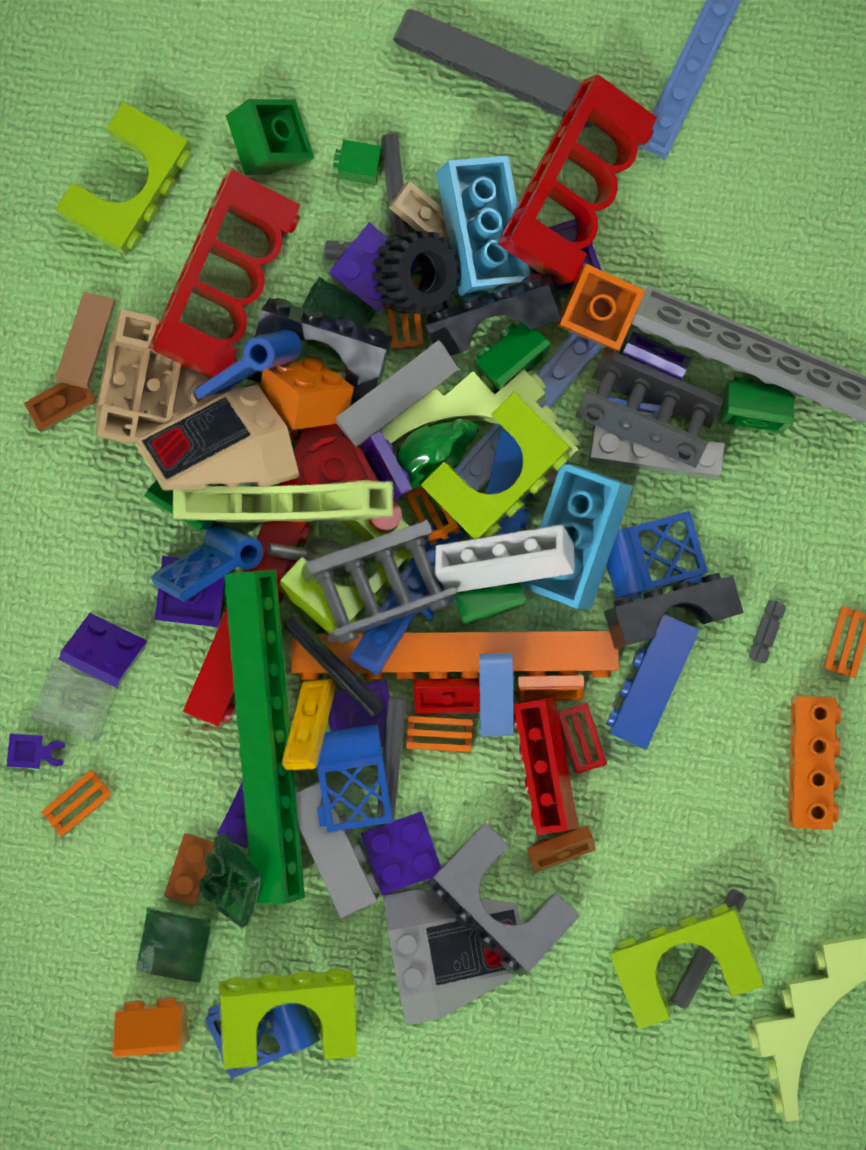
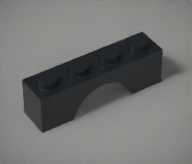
M550 273L542 276L540 274H533L524 278L521 283L512 286L503 284L495 287L491 293L482 296L473 294L462 299L461 303L452 306L443 305L444 309L428 313L426 328L433 344L440 340L449 355L453 356L470 350L473 331L487 318L498 315L511 316L519 319L532 330L562 320V306Z
M719 572L702 577V584L692 586L691 580L672 585L673 591L663 594L660 588L643 593V600L633 602V598L630 596L613 601L614 608L604 611L614 649L655 638L658 622L662 614L670 607H679L691 612L702 625L744 613L733 575L721 578Z

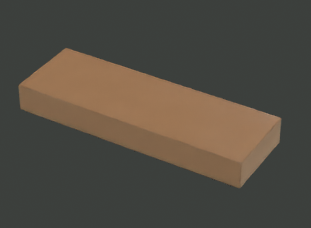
M83 292L56 374L57 382L88 389L113 314L115 299Z

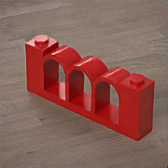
M599 74L583 80L497 244L542 275L550 273L552 281L557 285L575 281L580 274L582 263L587 255L580 249L590 245L598 231V217L595 212L609 207L616 199L618 179L615 174L630 168L634 163L638 153V146L645 145L651 139L654 133L652 127L657 117ZM586 121H589L614 141L617 148V158L613 165L606 163L576 141ZM567 158L594 178L598 194L593 204L587 202L556 180ZM547 196L575 217L578 233L573 242L564 239L536 219Z
M233 169L227 172L222 178L148 349L211 379L238 361L234 358L237 349L230 345L240 340L245 333L247 317L243 307L257 300L263 292L265 278L261 267L275 259L279 254L283 242L282 237L288 234V232H294L300 220V216L297 215L300 204ZM227 212L258 227L264 232L268 248L263 258L248 256L215 239ZM209 252L246 271L251 284L246 298L238 299L231 297L197 280ZM191 292L223 307L229 312L233 321V329L228 339L220 340L213 338L179 321Z

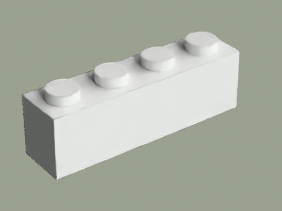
M563 525L436 546L435 575L446 590L455 587L456 591L460 592L574 574V544Z

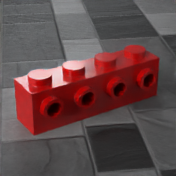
M556 698L513 704L515 710L513 715L514 724L519 733V752L521 760L524 762L526 773L525 786L527 793L530 795L532 806L531 820L536 829V835L566 831L578 827Z

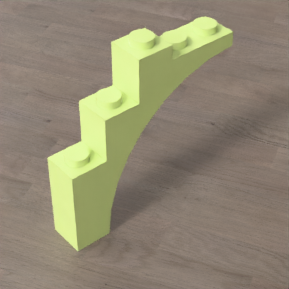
M522 370L495 395L493 392L496 388L485 375L479 378L474 371L445 396L442 394L446 390L440 384L378 431H381L385 439L390 441L393 449H396L409 434L425 425L431 427L440 423H452L456 419L500 424L491 413L515 391L572 448L568 453L571 456L568 463L570 464L580 456L579 449L576 447L580 443L568 429L562 432L555 424L558 418L548 406L540 407L547 400L546 393L543 391L547 388L546 385L535 373L530 376L525 370Z
M360 481L324 485L238 486L236 488L206 486V489L173 490V519L259 523L268 521L305 522L314 520L352 521L393 516L392 482Z
M866 934L818 941L819 950L814 951V958L817 970H822L823 974L784 980L786 989L781 990V998L784 1009H789L790 1013L751 1019L752 1029H748L751 1049H756L761 1057L771 1056L770 1060H766L769 1079L775 1080L777 1092L772 1093L773 1107L775 1113H780L786 1122L799 1120L797 1092L800 1068L808 1043L821 1019L841 997L859 983L866 981Z

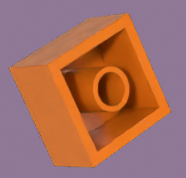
M584 264L578 278L573 282L562 308V320L557 321L555 326L612 351H619L646 290L588 264Z
M312 357L305 358L304 361L289 362L265 369L262 372L260 389L277 414L293 430L336 424V417L350 407L354 388L340 374L333 372L325 366L322 360Z

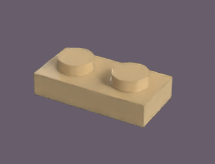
M410 180L406 182L389 206V209L417 232H435L439 234V238L445 237L447 239L442 207Z

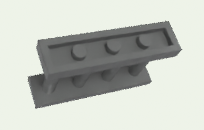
M605 348L592 376L593 379L600 381L597 392L594 393L586 390L575 417L696 468L708 444V441L698 437L702 425L708 428L711 427L724 398ZM612 387L630 394L626 406L608 399ZM642 400L661 406L656 419L638 412ZM672 413L690 420L686 432L668 424Z
M428 520L305 562L301 570L305 582L316 580V583L321 584L338 629L332 630L327 637L329 643L339 640L341 645L358 639V633L427 608H431L432 612L451 605L449 601L457 594L455 587L441 591L424 548L426 545L425 541L432 534ZM403 548L412 551L429 596L411 602L394 559L395 551ZM375 558L378 562H382L399 607L383 613L379 609L363 568L366 566V561ZM346 569L347 573L351 572L369 617L350 624L333 581L334 573Z

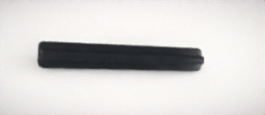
M293 615L286 621L284 628L370 717H375L383 710V703L297 615Z

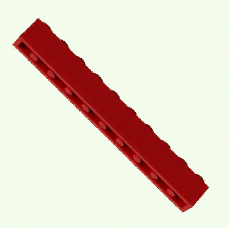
M337 424L303 428L293 451L299 472L298 478L281 482L279 486L306 485L302 475V463L308 448L315 441L326 436L333 435L347 438ZM309 521L263 522L256 538L263 547V558L255 568L243 570L242 572L276 570L278 587L280 580L299 560L270 557L267 555L268 545L272 543L299 547L300 543L306 544L313 526L308 525ZM278 591L279 604L284 597L280 591ZM227 608L183 709L184 713L217 727H222L224 722L230 723L236 710V705L232 704L235 693Z

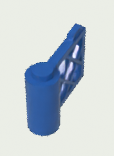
M281 330L250 339L244 347V358L195 389V394L198 399L230 390L259 370L262 371L295 361L302 351V343L299 336L291 330Z
M690 511L633 527L619 529L606 565L616 599L632 596L633 601L643 598L641 592L681 580L682 582L691 580L692 584L701 582L702 575L708 573ZM681 520L684 521L687 531L682 543L667 535L672 523ZM665 525L663 531L656 528ZM649 530L660 536L652 551L641 545L638 532ZM663 539L679 547L672 562L656 554ZM688 541H690L691 548L687 546ZM683 550L694 556L698 569L687 572L676 565ZM644 553L649 556L647 561L645 560ZM653 559L669 567L663 579L651 580L648 568ZM673 570L680 573L674 576H670Z
M215 524L207 530L202 545L172 564L161 568L150 578L154 586L184 602L236 567L243 570L255 568L263 558V547L258 540L225 524Z
M373 724L325 732L317 763L323 806L317 807L320 827L326 826L327 832L393 822L378 725ZM377 764L379 779L371 789L355 778L363 766ZM358 767L353 775L344 770ZM339 770L350 778L339 794L327 786L325 772ZM352 781L369 792L358 808L342 797ZM379 783L381 787L382 797L376 792H374ZM328 792L336 797L331 805ZM371 794L383 802L385 816L370 818L361 811V808ZM338 800L355 811L348 822L333 824L331 810ZM357 814L365 818L364 820L353 821Z
M285 1003L270 1009L265 1014L262 1025L258 1024L257 1030H259L256 1039L257 1055L262 1056L257 1059V1066L227 1069L231 1079L318 1042L320 1037L307 1007L298 1003ZM220 1004L208 1009L210 1015L205 1020L222 1057L221 1032L216 1020L220 1019ZM268 1021L270 1023L271 1028L266 1027ZM263 1033L276 1037L280 1050L269 1053L259 1049Z

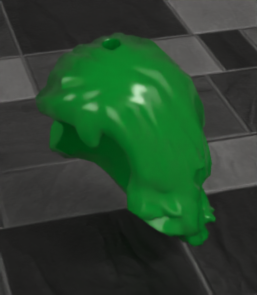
M456 419L452 423H440L431 427L425 425L409 434L398 448L396 460L400 467L407 472L410 486L412 488L422 487L421 484L443 462L456 468L462 460L466 447L479 432L478 425L468 420Z

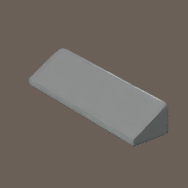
M438 340L336 417V424L355 448H357L371 435L377 433L459 369L444 345Z

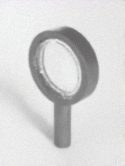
M321 539L308 541L305 544V548L270 543L267 555L292 560H300L303 557L308 562L348 547L337 542ZM346 569L334 573L335 577L352 576L351 572L347 573Z

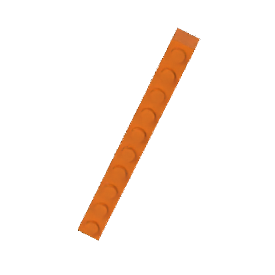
M610 631L405 633L379 675L350 660L351 654L364 633H358V639L343 645L340 644L339 640L329 643L327 638L329 633L316 634L353 673H364V679L366 680L383 679V673H396V679H416V673H429V679H448V673H461V679H480L479 654L512 653L513 672H526V676H546V672H559V676H578V672L591 671L592 678L611 677V671L619 670L618 648L614 649ZM291 635V673L299 674V680H319V674H329Z

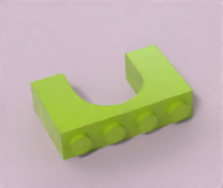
M123 101L106 129L113 139L146 159L149 172L144 188L137 196L128 201L112 203L98 198L72 182L56 207V211L65 220L126 256L130 249L134 250L140 243L142 233L140 232L147 222L151 223L155 219L159 211L158 203L163 195L168 196L176 183L175 176L180 168L184 170L188 166L193 153L191 152L192 147L189 140Z
M515 391L491 413L514 437L522 450L523 468L513 486L498 494H482L472 488L446 462H443L421 484L474 539L495 536L501 529L498 524L507 515L510 518L515 516L525 505L522 500L530 492L534 495L539 492L548 482L545 477L553 469L559 471L571 459L568 453L572 448Z
M368 519L340 520L365 542L389 534L374 530ZM401 519L398 527L392 532L409 527V525ZM403 548L395 551L394 559L400 570L414 556L412 551ZM301 557L280 580L278 591L330 634L332 630L338 629L321 584L316 583V580L305 582L301 570L307 561ZM375 558V574L368 581L378 603L382 598L378 593L385 586L389 589L392 587L382 562H378ZM335 584L350 624L360 621L357 617L365 607L357 587Z
M727 903L720 904L708 909L709 915L697 919L695 914L677 920L678 926L666 930L664 925L648 930L646 932L647 937L635 941L634 936L615 943L616 948L612 949L610 956L638 1030L670 1019L672 1011L659 980L658 962L661 956L675 945L693 943L708 949L717 958L732 997L764 986L763 974L736 905L728 908Z
M332 968L327 970V972L311 973L309 971H299L293 975L278 976L276 974H265L260 978L244 979L242 977H232L226 981H218L224 1069L257 1066L256 1031L258 1024L270 1009L285 1003L305 1005L319 1016L320 1044L324 1060L357 1057L355 984L351 970Z

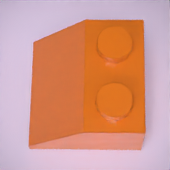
M176 997L157 999V1004L144 1005L143 1000L124 1002V1008H120L115 1012L113 1058L181 1051L189 1041L185 1002H176Z

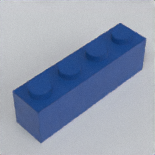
M500 430L487 494H498L509 489L518 480L523 468L522 450L514 437L506 431ZM530 492L527 496L533 497V493ZM523 506L512 518L507 515L498 524L501 529L495 536L519 532V528L526 529L530 510L524 509Z
M662 614L657 625L656 637L649 640L646 649L640 648L636 654L632 665L637 667L633 678L627 677L619 695L624 698L619 709L613 707L606 725L611 727L608 734L647 750L699 629Z

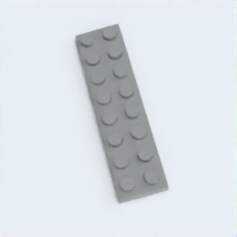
M647 285L632 321V324L641 331L664 337L676 346H685L695 350L707 359L719 360L728 364L733 370L750 373L757 376L764 383L781 386L788 389L795 396L812 399L826 409H836L849 415L850 418L857 422H866V376Z

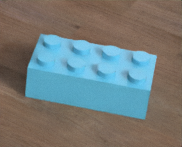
M496 156L448 160L436 172L449 247H454L457 252L454 258L459 260L461 265L457 267V273L461 274V281H456L459 287V297L473 294H488L497 286L503 284L512 286L521 283L524 278L531 275L529 265L497 244L517 206L509 157Z
M565 464L558 472L540 528L564 526L574 544V574L521 582V587L576 609H591L633 485L576 465Z

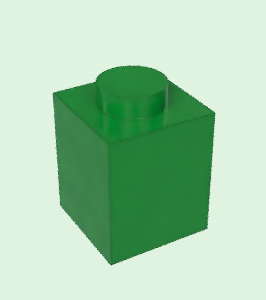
M343 139L342 149H336L333 161V168H337L339 179L376 186L382 159L381 146Z

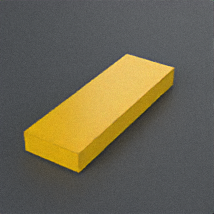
M332 679L302 681L282 760V765L286 770L314 769L317 767L336 689Z

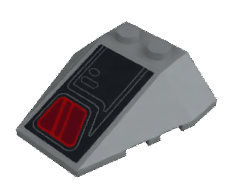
M412 889L383 895L388 934L406 1025L438 1020L517 976V974L509 973L500 962L502 959L493 950L488 951L478 942V935L470 927L462 926L453 916L454 911L446 903L441 904L431 895L430 891ZM480 898L486 912L496 921L506 925L521 924L517 903Z

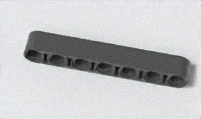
M406 9L393 37V41L397 45L561 118L564 117L581 85V82L413 9ZM586 121L584 127L592 128L593 124Z

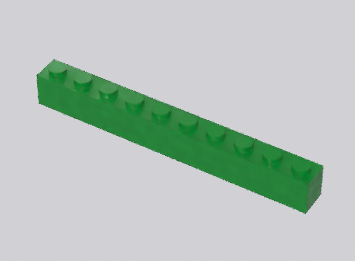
M276 570L229 573L224 575L253 902L261 904H288L305 898L294 770H286L282 765L290 733Z

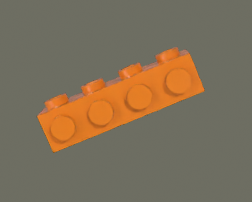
M791 697L788 827L833 830V823L838 822L839 807L838 803H834V790L839 788L840 777L839 771L834 770L835 757L840 755V739L835 737V724H840L841 707L836 705V698Z

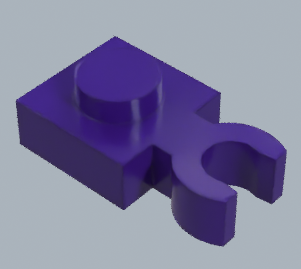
M10 733L7 767L40 769L41 759L47 760L53 766H61L64 760L54 759L51 752L56 747L65 748V743L57 740L50 742L48 745H42L43 735Z

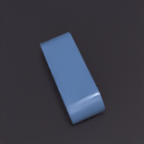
M512 653L479 654L481 737L513 736Z

